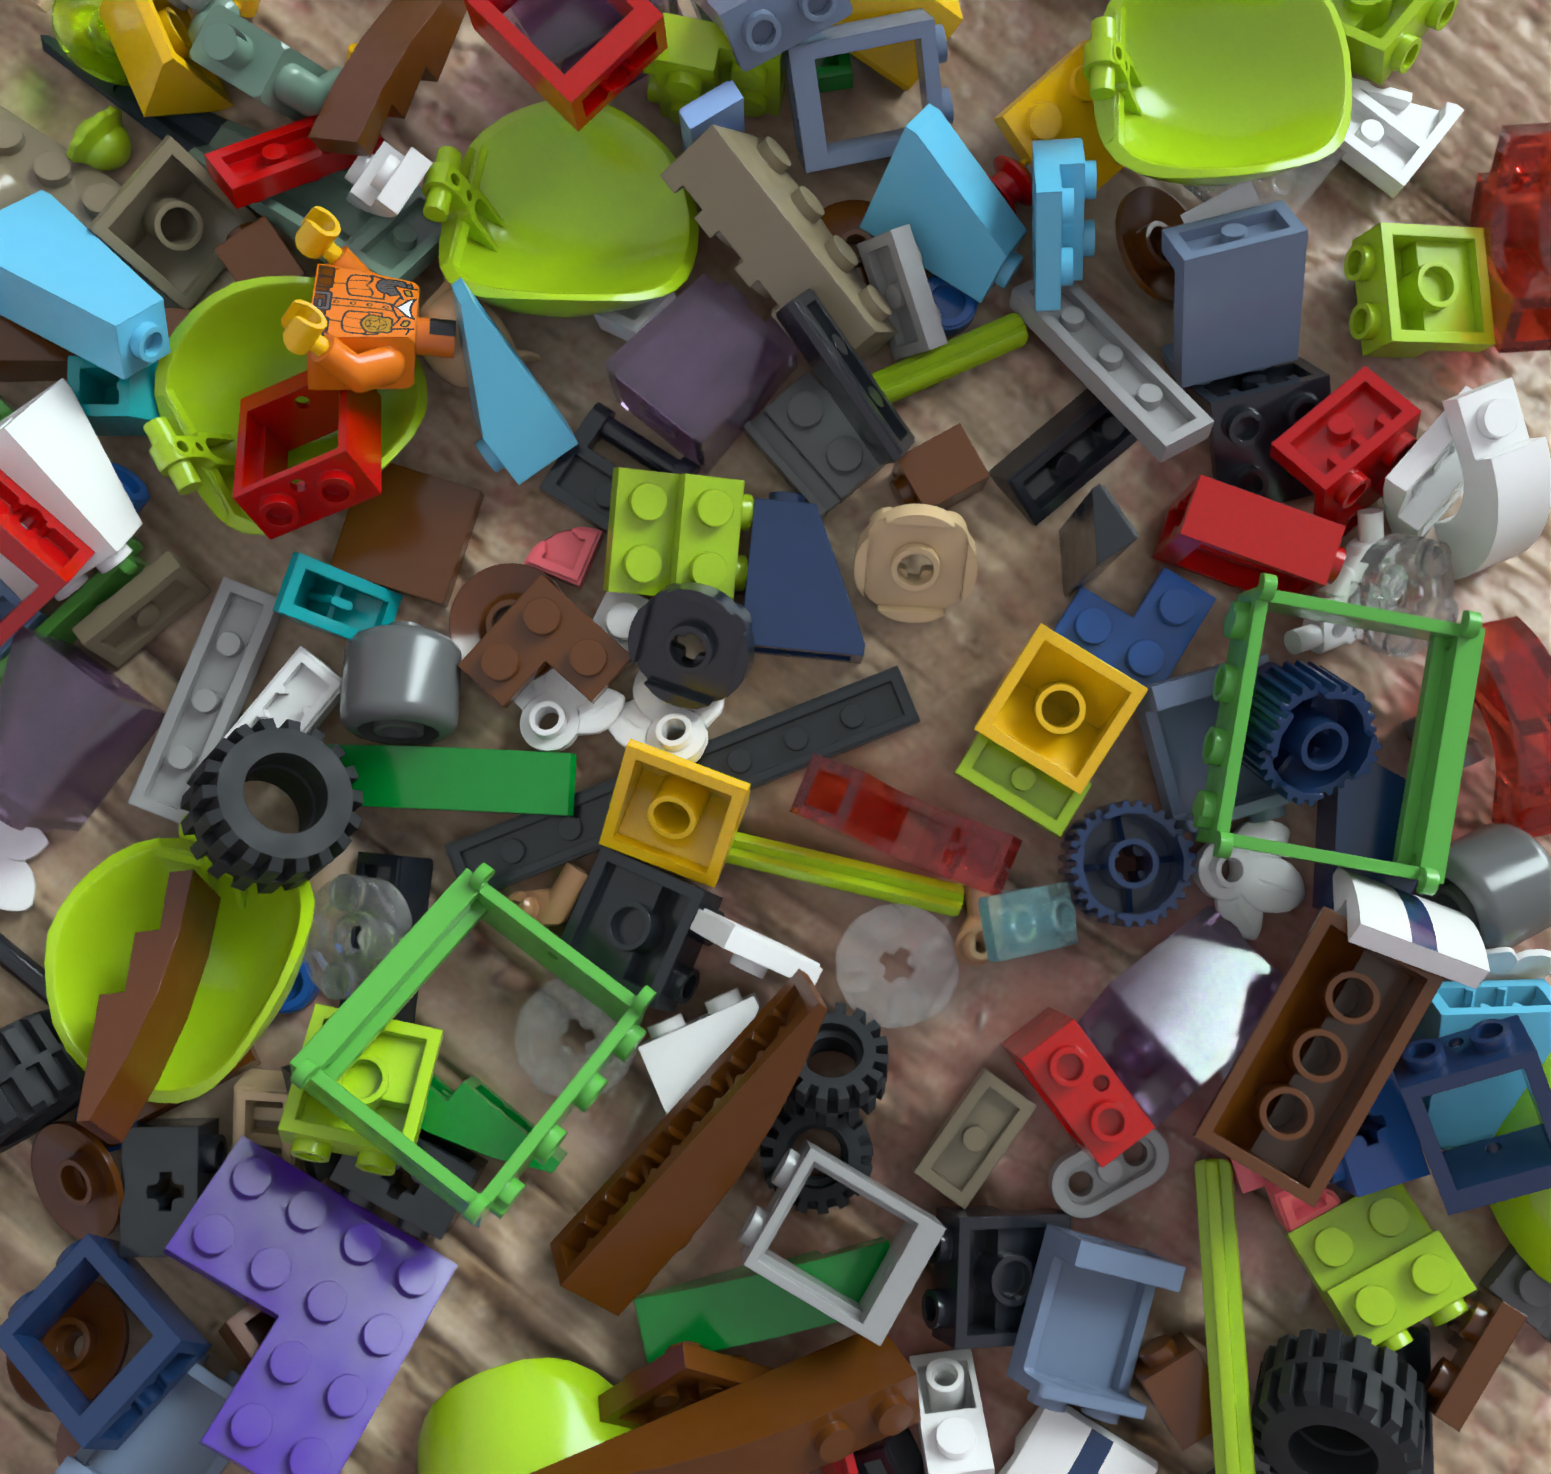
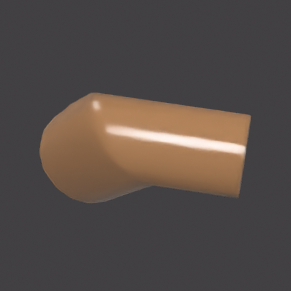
M566 862L552 888L525 892L516 891L510 894L508 899L546 928L564 924L571 915L589 872L574 863Z
M993 880L963 884L967 916L954 939V950L958 959L969 967H979L988 962L993 957L1002 938Z

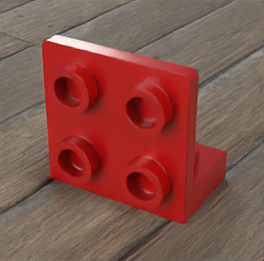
M1364 366L1271 443L1270 456L1315 494L1313 515L1346 526L1343 534L1344 537L1358 526L1357 511L1368 508L1380 497H1383L1385 477L1418 441L1416 436L1421 410L1368 367Z

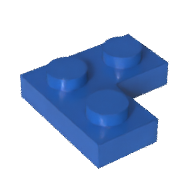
M1164 567L1155 577L1132 616L1081 586L1068 604L1053 631L1138 683L1147 685L1169 678L1217 598Z

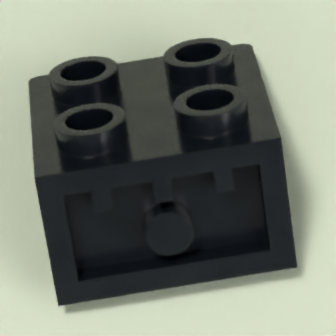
M1298 357V360L1274 365L1265 370L1250 371L1214 380L1206 385L1186 387V393L1214 420L1209 435L1213 479L1279 503L1315 495L1270 456L1271 443L1331 394L1329 374L1305 359Z

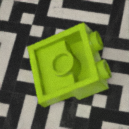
M1331 0L1344 27L1350 52L1351 72L1379 85H1382L1393 71L1401 74L1406 73L1420 52L1423 35L1429 28L1441 31L1453 16L1458 0Z
M663 12L668 48L643 70L644 74L650 75L647 91L648 102L660 105L661 116L669 117L674 123L680 125V108L724 82L733 80L744 98V115L760 117L767 113L780 116L785 87V51L749 71H743L737 64L727 37L714 22Z
M1380 222L1351 241L1352 246L1347 251L1344 259V273L1349 281H1355L1357 305L1351 313L1349 328L1353 338L1361 340L1362 357L1415 358L1427 351L1481 352L1496 345L1484 228Z
M622 467L613 468L603 591L655 596L669 584L694 582L714 587L734 601V591L741 592L744 590L748 574L746 556L738 555L740 530H749L754 514L753 497L751 494H744L745 480Z
M315 1003L303 1047L339 1008ZM392 1020L337 1083L417 1145L427 1107V1096L443 1039V1030ZM291 1083L278 1132L282 1142L292 1144L290 1149L292 1156L311 1162L327 1163L329 1162L331 1152L357 1157L355 1167L362 1171L384 1176L394 1175L396 1165H398L395 1161L305 1090H300Z
M1403 1184L1361 1197L1355 1196L1284 1235L1343 1334L1351 1337H1356L1357 1334L1372 1339L1371 1344L1377 1347L1386 1346L1394 1352L1413 1341L1407 1330L1408 1327L1426 1317L1430 1318L1435 1327L1453 1320L1470 1309L1462 1297L1477 1290L1440 1231H1432Z

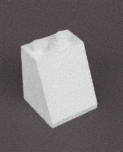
M61 378L0 421V469L95 551L94 555L77 574L54 596L57 601H62L79 589L88 580L85 573L96 567L101 574H104L122 562L132 552V549L126 542L143 524L72 388ZM0 553V578L23 600L38 584Z

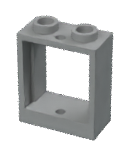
M805 1139L798 1152L791 1148L786 1151L771 1178V1183L778 1187L766 1209L758 1205L754 1207L739 1233L737 1240L745 1244L741 1250L743 1265L878 1346H881L946 1228L932 1214ZM814 1167L905 1221L859 1303L768 1249Z

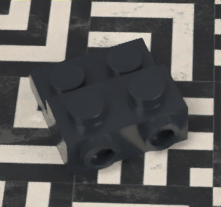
M602 845L561 939L637 996L646 985L656 991L657 995L648 1006L654 1009L674 1012L678 1003L685 1004L694 995L699 983L700 972L693 967L702 946H711L713 944L710 940L690 930L691 924L699 909L704 910L706 908L725 917L724 913L718 910L723 898Z
M967 1206L965 1210L962 1207H936V1218L943 1224L946 1230L929 1259L934 1264L933 1289H927L922 1297V1315L926 1326L932 1329V1336L955 1350L1014 1346L1046 1226L1051 1224L1071 1230V1215L1060 1209L1004 1211L994 1206Z

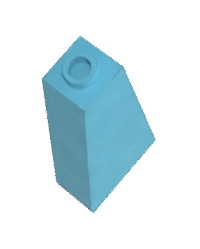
M40 190L0 210V315L123 380L171 353L163 298L51 194Z

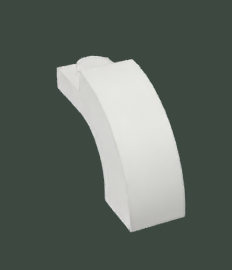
M1512 377L1492 381L1442 401L1463 475V499L1459 511L1453 516L1433 523L1450 580L1470 576L1522 554L1539 538L1549 516L1551 507V458L1546 437L1529 438Z

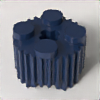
M1296 660L1294 665L1289 661H1284L1282 666L1275 662H1266L1257 667L1241 764L1289 802L1292 800L1297 805H1302L1305 802L1308 806H1314L1317 800L1325 797L1323 792L1330 796L1333 794L1334 787L1337 786L1340 789L1345 787L1344 781L1347 778L1353 780L1358 779L1362 774H1370L1369 764L1377 762L1378 758L1374 753L1382 749V744L1378 742L1377 736L1374 734L1377 731V727L1371 723L1376 718L1375 714L1369 711L1372 705L1365 700L1366 696L1363 692L1321 665L1318 666L1311 661L1306 664L1302 660Z
M1124 800L1096 807L1095 810L1084 813V818L1076 820L1064 834V842H1061L1060 847L1065 850V854L1058 856V860L1064 863V867L1058 869V874L1065 875L1066 878L1061 882L1062 887L1070 888L1066 896L1068 899H1072L1074 907L1089 918H1097V922L1122 927H1145V924H1157L1158 918L1164 919L1168 916L1166 910H1176L1178 908L1176 899H1185L1187 895L1183 892V887H1191L1190 874L1197 873L1198 868L1191 866V861L1197 859V854L1190 853L1189 848L1194 845L1193 840H1185L1184 836H1182L1185 833L1184 829H1175L1176 820L1173 817L1165 819V811L1163 809L1153 811L1152 804H1143L1141 800L1131 802ZM1123 849L1125 856L1135 857L1137 862L1136 871H1127L1128 881H1125L1123 874L1117 872L1115 868V858L1120 857L1119 851Z

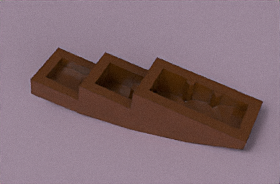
M392 0L363 35L333 83L310 131L309 139L322 152L371 157L386 118L405 119L420 80L438 82L467 11L464 0Z
M194 869L169 872L160 930L135 932L125 992L102 994L99 996L76 1122L108 1144L123 1143L159 1082L188 1019L209 957L221 897Z

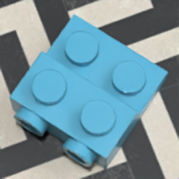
M1082 138L1032 141V264L1036 311L1061 310V286H1073V281L1083 280V257H1094L1095 221L1094 219H1084V202L1087 199H1096L1097 166L1096 160L1085 161Z

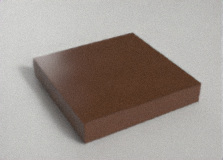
M390 463L382 471V494L349 507L330 565L386 589L448 607L484 494L481 490Z

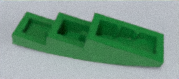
M326 744V746H328L330 749L336 745ZM338 744L346 753L340 761L345 768L354 765L359 776L351 786L353 790L363 792V805L360 807L466 813L573 816L577 754L497 749Z
M433 1074L427 1096V1107L421 1129L488 1157L508 1161L535 1127L533 1123L475 1075L463 1081L454 1091ZM559 1146L544 1165L533 1159L528 1167L553 1173L568 1153Z
M879 1237L824 1254L815 1250L787 1258L786 1260L859 1303L887 1254L890 1243L889 1240ZM744 1265L642 1294L633 1300L647 1363H651L664 1355L665 1350L669 1346L679 1342H697L704 1349L717 1351L838 1322Z

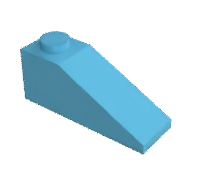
M460 278L451 284L473 416L482 435V438L476 441L475 444L484 459L496 473L506 468L518 485H520L579 443L562 413L464 280Z

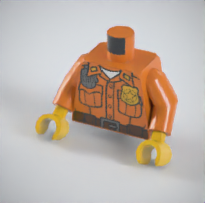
M320 206L313 207L303 219L302 226L296 232V247L301 254L308 258L318 259L323 256L327 262L326 264L317 265L312 303L296 299L281 318V325L285 329L283 332V342L286 348L297 355L307 354L308 389L352 390L356 393H364L374 389H408L414 385L417 355L454 358L456 320L419 317L420 287L411 281L379 275L371 271L347 246L341 248L337 246L334 240L341 232L339 221L325 208Z

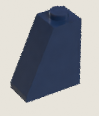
M784 491L771 492L768 499L755 498L744 607L749 611L752 618L751 631L754 637L755 654L861 664L864 657L865 642L817 504L804 503L805 497L803 495Z
M1373 762L1368 766L1371 769L1370 774H1362L1361 777L1353 780L1347 778L1344 781L1345 787L1342 789L1337 786L1334 787L1333 794L1330 796L1323 792L1325 797L1318 800L1315 848L1393 861L1406 779ZM1315 863L1312 907L1318 911H1321L1323 906L1334 911L1333 874L1338 868L1337 866ZM1344 868L1411 894L1418 882L1416 880Z

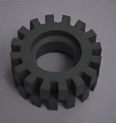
M836 1002L835 1013H826L804 1067L787 1097V1109L796 1115L804 1107L805 1121L814 1125L816 1124L818 1114L827 1116L826 1127H837L838 1115L845 1114L848 1125L859 1121V1108L869 1115L876 1107V1098L882 1100L885 1093L889 1059L886 1036L880 1037L881 1026L875 1019L866 1025V1012L856 1008L852 1016L846 1015L847 1004ZM837 1051L851 1057L855 1062V1068L852 1072L840 1077H824L812 1072L807 1066V1061L809 1057L816 1053Z
M784 1103L773 1126L761 1143V1169L763 1168L768 1187L770 1189L773 1188L775 1191L778 1187L771 1183L775 1169L789 1148L792 1149L797 1137L810 1129H823L833 1134L841 1147L840 1160L870 1177L873 1168L871 1163L872 1156H874L873 1145L861 1116L859 1115V1121L848 1125L845 1114L838 1115V1126L826 1127L827 1116L818 1114L816 1124L814 1125L805 1121L804 1107L794 1115L787 1109V1104ZM827 1174L809 1176L793 1205L796 1206V1211L806 1214L807 1209H815L818 1211V1214L829 1213L828 1208L838 1205L839 1209H842L849 1205V1198L854 1194L857 1196L860 1194Z

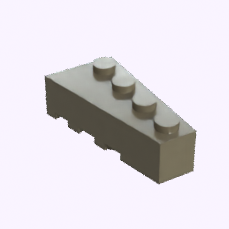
M712 124L660 175L673 193L679 192L682 188L689 192L702 209L694 219L709 238L716 235L724 244L737 252L741 258L738 260V266L735 270L749 288L752 287L765 298L772 297L778 305L772 309L771 315L784 331L785 329L776 317V312L810 288V290H814L862 362H864L898 333L888 318L892 314L889 303L874 286H867L854 268L858 265V259L851 247L841 237L833 236L822 221L821 217L825 212L816 196L806 187H799L788 171V168L791 166V160L785 150L771 137L763 138Z

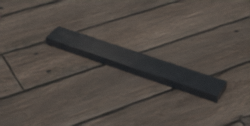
M897 665L708 740L704 753L696 764L750 784V790H753L920 723V719ZM617 777L575 793L573 816L521 814L444 845L456 878L466 868L474 873L485 862L495 870V874L487 883L499 891L562 866L566 862H572L599 851L602 846L599 844Z

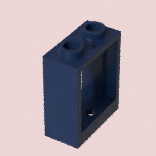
M1518 1014L1504 1019L1483 1020L1473 1025L1470 1029L1436 1039H1419L1405 1047L1393 1072L1448 1216L1551 1188V1089L1537 1049ZM1521 1069L1540 1125L1442 1152L1422 1098Z
M89 1233L83 1239L67 1247L58 1257L54 1270L38 1287L24 1294L12 1305L8 1312V1318L0 1326V1348L82 1449L118 1450L212 1345L134 1257L119 1258L120 1241ZM101 1275L152 1333L153 1337L97 1398L91 1402L40 1339Z

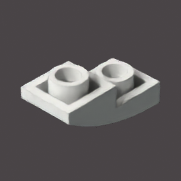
M384 141L375 155L372 154L371 157L358 156L344 178L354 186L346 200L368 213L381 217H395L399 214L433 162L413 147L404 156Z

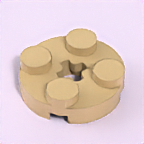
M904 504L894 508H881L870 517L869 525L860 534L855 547L854 578L857 588L863 597L865 592L867 597L877 604L878 612L896 621L923 623L934 621L944 616L946 608L954 605L960 598L962 603L970 595L977 578L976 547L974 540L967 530L965 520L958 513L946 511L937 506ZM911 554H921L925 559L931 560L932 565H922L920 574L908 573L907 564L899 562Z

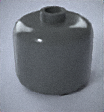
M396 621L388 625H378L359 631L346 643L344 649L340 699L341 724L346 730L359 738L388 745H428L440 742L453 735L457 730L459 717L461 668L457 665L462 661L461 649L448 636L432 629L424 628L422 625L414 622Z
M1485 824L1451 842L1444 884H1439L1438 890L1434 895L1416 893L1418 882L1415 886V895L1465 914L1477 928L1485 949L1496 947L1512 948L1551 927V857L1545 848L1529 833L1510 824Z

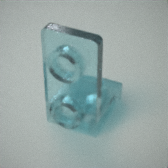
M1068 881L995 892V895L979 898L978 905L987 957L990 962L1010 960L1079 943L1076 929V912L1071 901Z

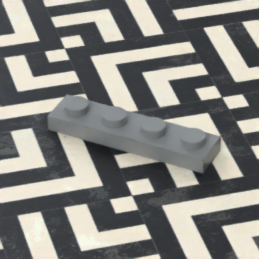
M1034 279L1012 288L1009 307L1022 317L1029 328L1160 463L1209 437L1214 420L1075 281H1073V286H1061V310L1036 311Z
M223 577L128 804L179 824L182 818L190 813L180 809L182 795L190 787L187 782L196 768L238 720L281 618L280 614L272 611L277 597Z

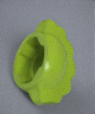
M109 106L104 111L98 112L95 116L83 120L74 132L73 140L70 142L66 156L72 162L84 163L102 171L117 170L125 165L132 153V141L128 132L123 128L122 111L116 107Z

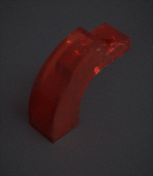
M1551 122L1502 125L1491 170L1488 173H1478L1470 227L1484 228L1496 342L1494 346L1499 353L1551 350Z
M1518 616L1482 623V628H1486L1474 702L1485 720L1495 757L1496 776L1491 823L1513 825L1529 833L1532 837L1551 834V656L1537 635Z
M813 753L789 811L822 828L886 856L997 899L1000 898L1022 843V840L1012 834L933 806L885 784L865 771Z

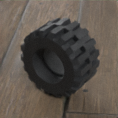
M273 718L260 719L252 728L244 724L234 729L227 738H223L192 773L187 782L190 787L182 795L180 809L190 812L181 821L184 836L195 835L197 841L189 849L196 860L205 855L208 857L213 865L207 872L217 880L227 873L233 877L231 887L241 891H245L253 883L257 884L258 894H272L280 886L285 891L298 887L305 880H310L344 852L352 842L349 837L359 829L362 818L354 812L363 805V792L353 790L351 786L359 776L354 765L345 768L340 761L346 754L338 744L331 749L322 742L326 734L313 727L308 734L300 731L301 722L286 719L279 728L276 727ZM263 781L283 790L291 798L299 816L298 833H281L261 824L252 815L246 804L244 782Z
M50 1009L35 1012L0 1029V1153L33 1136L70 1112L80 1103L85 1071L65 1050L52 1024Z
M1314 1329L1300 1330L1299 1337L1287 1334L1278 1339L1277 1346L1270 1345L1260 1364L1251 1411L1253 1444H1255L1254 1452L1261 1462L1270 1465L1269 1471L1272 1474H1421L1428 1403L1426 1402L1427 1392L1424 1384L1416 1381L1417 1372L1409 1363L1398 1362V1354L1388 1347H1377L1371 1344L1372 1339L1358 1334L1356 1337L1343 1335L1342 1330L1327 1329V1333H1318Z

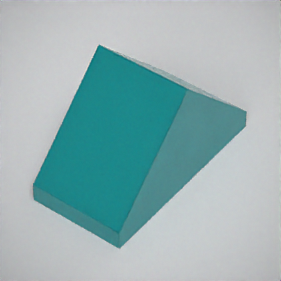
M293 552L272 611L296 624L349 641L361 630L378 625H388L394 622L403 595L302 553Z

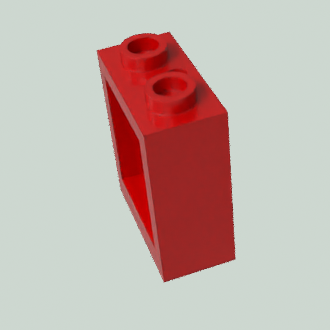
M464 0L474 30L578 132L668 48L664 15L649 0H607L624 19L570 70L563 74L503 15L518 0Z
M306 370L240 400L233 499L270 540L382 494L381 395L376 389L364 393H356L352 390L308 389V373ZM303 396L308 398L309 401L301 403L296 398ZM338 431V448L288 468V451ZM296 479L302 480L295 484L292 483V481Z
M1 469L0 553L38 585L0 620V647L51 600L95 553Z
M1200 475L1171 503L1152 558L1242 591L1258 587L1261 573L1272 574L1278 578L1277 590L1308 596L1326 586L1327 583L1332 584L1338 577L1346 557V549L1339 547L1346 526Z
M1048 1007L1000 1043L1073 1143L1100 1167H1105L1156 1128L1074 1018ZM1102 1075H1105V1076L1107 1077L1108 1082L1105 1080V1078H1104Z

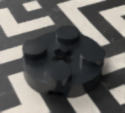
M694 582L669 584L642 606L634 616L629 629L628 652L633 666L638 662L641 672L647 678L644 684L656 697L680 708L699 709L707 707L714 701L727 698L737 690L747 677L755 653L754 637L751 631L752 618L749 611L743 605L735 603L728 595L714 587ZM689 633L697 635L700 638V642L704 644L706 652H700L695 659L686 657V646L677 642L678 636L686 637Z

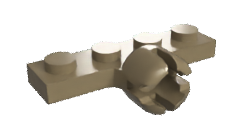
M0 105V210L43 190L51 194L84 226L88 227L123 186L98 169L84 163L72 162L66 156L68 149Z

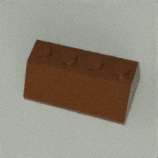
M1323 906L1193 1136L1315 1208L1445 977L1348 942L1347 918Z

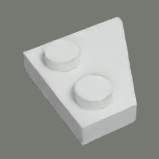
M1352 77L1350 126L1344 142L1333 153L1394 199L1464 109L1457 104L1446 102L1440 110L1411 103L1412 93L1391 87L1386 89L1376 88L1368 81Z

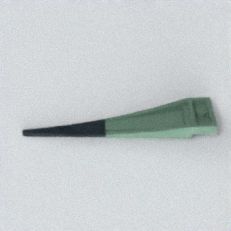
M40 35L44 52L159 139L163 140L167 135L171 136L206 170L204 154L262 134L211 112L144 117L125 73L49 35ZM350 167L324 176L315 182L305 183L268 197L262 202L248 205L261 216L265 215L269 222L294 241L296 232L302 226V221L309 211L315 206L325 208L336 217L341 227V232L334 240V243L340 248L347 246L371 271L382 276L412 282L439 255L442 222H434L424 216L423 207L426 198L422 193V187L419 185L413 191L399 214L391 218L368 213L346 200L354 186L344 178ZM323 256L321 258H318L326 264L327 261L324 259Z

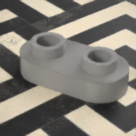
M1153 1129L1138 1141L1142 1145V1155L1137 1161L1126 1162L1122 1153L1103 1168L1077 1146L1060 1156L1052 1165L1048 1176L1050 1194L1058 1206L1071 1216L1077 1218L1097 1216L1154 1184L1164 1175L1169 1164V1149L1165 1139L1157 1130ZM1079 1171L1086 1172L1089 1176V1183L1086 1189L1081 1192L1071 1191L1069 1188L1070 1177Z

